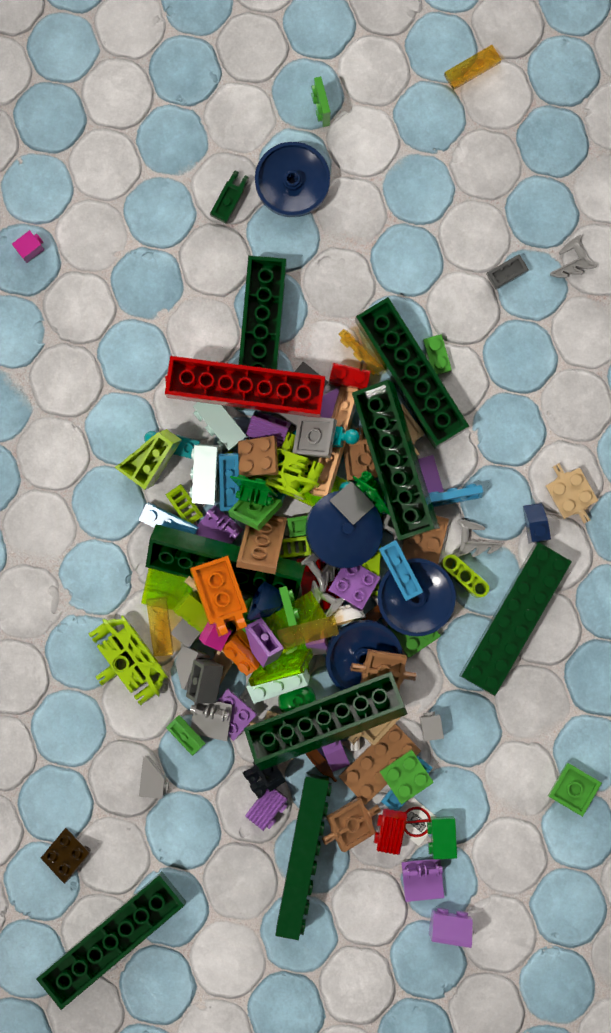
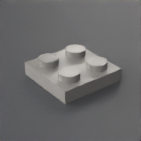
M299 416L292 453L300 456L331 458L337 420L334 418Z

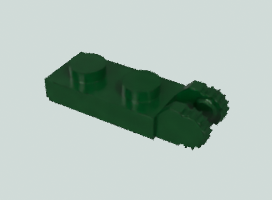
M234 170L229 181L226 182L210 212L211 217L225 224L228 223L250 178L245 175L239 187L234 185L239 176V172Z

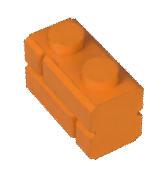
M242 629L231 633L222 650L225 656L238 666L239 671L247 676L257 670L261 664L251 652L247 634Z

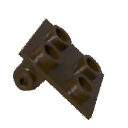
M65 828L41 856V859L65 884L90 855L91 849L86 845L83 846Z

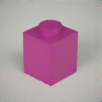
M30 230L12 243L26 263L44 251L41 245L43 243L42 239L37 233L33 235Z
M207 622L199 640L204 645L221 652L232 631L227 627L228 633L219 637L215 623L209 625Z

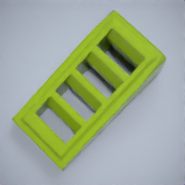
M182 484L165 494L182 519L193 524L204 517L195 503H192V499ZM182 491L183 495L175 500L172 498ZM186 498L188 500L178 507L177 504ZM191 504L192 508L182 513L181 510ZM193 511L197 513L187 520L186 516L191 514Z
M306 536L288 538L282 541L284 554L281 555L280 553L279 557L308 556L313 552L309 547ZM297 541L299 546V553H296L295 542ZM303 541H306L307 552H304ZM288 542H290L291 554L288 553Z

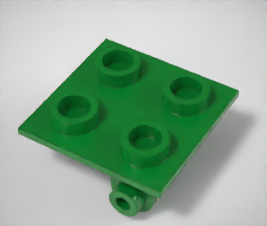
M364 471L359 479L353 476L357 483L356 486L375 505L380 513L385 512L390 515L387 506L383 502V491L372 474Z
M238 475L237 477L230 476L240 487V491L236 492V498L239 501L269 506L274 502L272 496L278 497L273 488L266 484L265 480L259 478L249 480L248 477Z

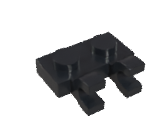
M252 762L254 767L243 772L244 777L250 783L251 790L258 799L265 795L266 789L271 792L286 782L277 765L260 771L255 762Z

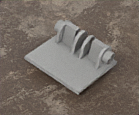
M216 701V703L194 702V705H191L190 712L193 713L191 728L198 735L228 741L233 704Z

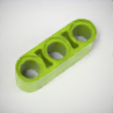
M450 554L442 559L441 567L472 596L481 598L488 594L489 585L457 556ZM449 558L455 561L453 569L447 568L445 564ZM462 571H466L470 575V579L467 582L462 581L460 578ZM477 584L484 586V592L481 595L475 592Z

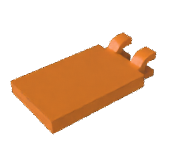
M225 556L190 568L209 625L215 623L218 636L220 637L228 633L225 623L234 620L237 630L247 627L242 614L248 611L229 557Z

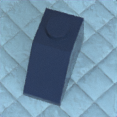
M542 503L523 506L528 544L551 540L548 518Z
M264 581L254 591L247 619L251 621L270 617L275 611L278 612L283 606L279 589Z

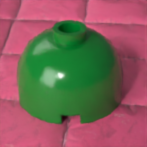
M309 685L281 694L278 697V705L282 713L316 701V695Z

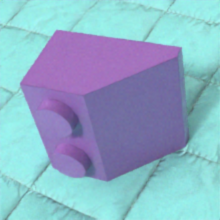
M437 908V911L432 910L428 934L432 942L472 948L473 920L471 916H468L467 912L457 911L454 914L449 913L448 909Z

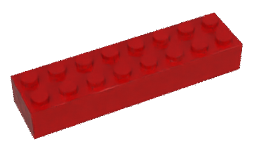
M170 356L165 395L171 399L307 417H320L325 376Z

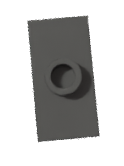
M520 254L490 270L486 275L495 290L525 274L529 269Z

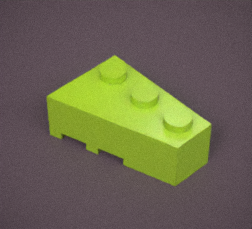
M168 429L157 432L114 468L146 490L154 486L182 440Z
M187 591L173 608V611L202 633L208 622L203 605L200 602L199 595L195 592L190 594ZM230 621L226 622L228 623L227 627L233 631V628L230 627L232 623Z

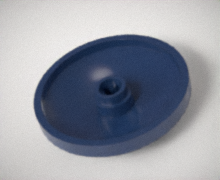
M284 142L272 147L261 157L255 171V187L260 200L270 211L284 217H301L315 211L324 202L330 187V171L324 157L315 148L301 142Z
M336 491L319 499L311 508L306 520V538L312 552L325 564L340 569L353 568L364 564L377 552L383 535L382 520L377 508L374 506L353 525L330 502V499L340 492Z
M407 559L423 593L405 601L393 575L388 570L379 585L378 606L385 621L396 631L409 636L429 635L442 628L450 619L456 601L455 588L447 572L436 563L426 559Z
M359 620L343 626L333 635L326 649L325 665L332 682L340 690L360 684L362 673L351 671L350 668L352 663L363 665L368 649L403 655L400 642L388 627L372 620Z

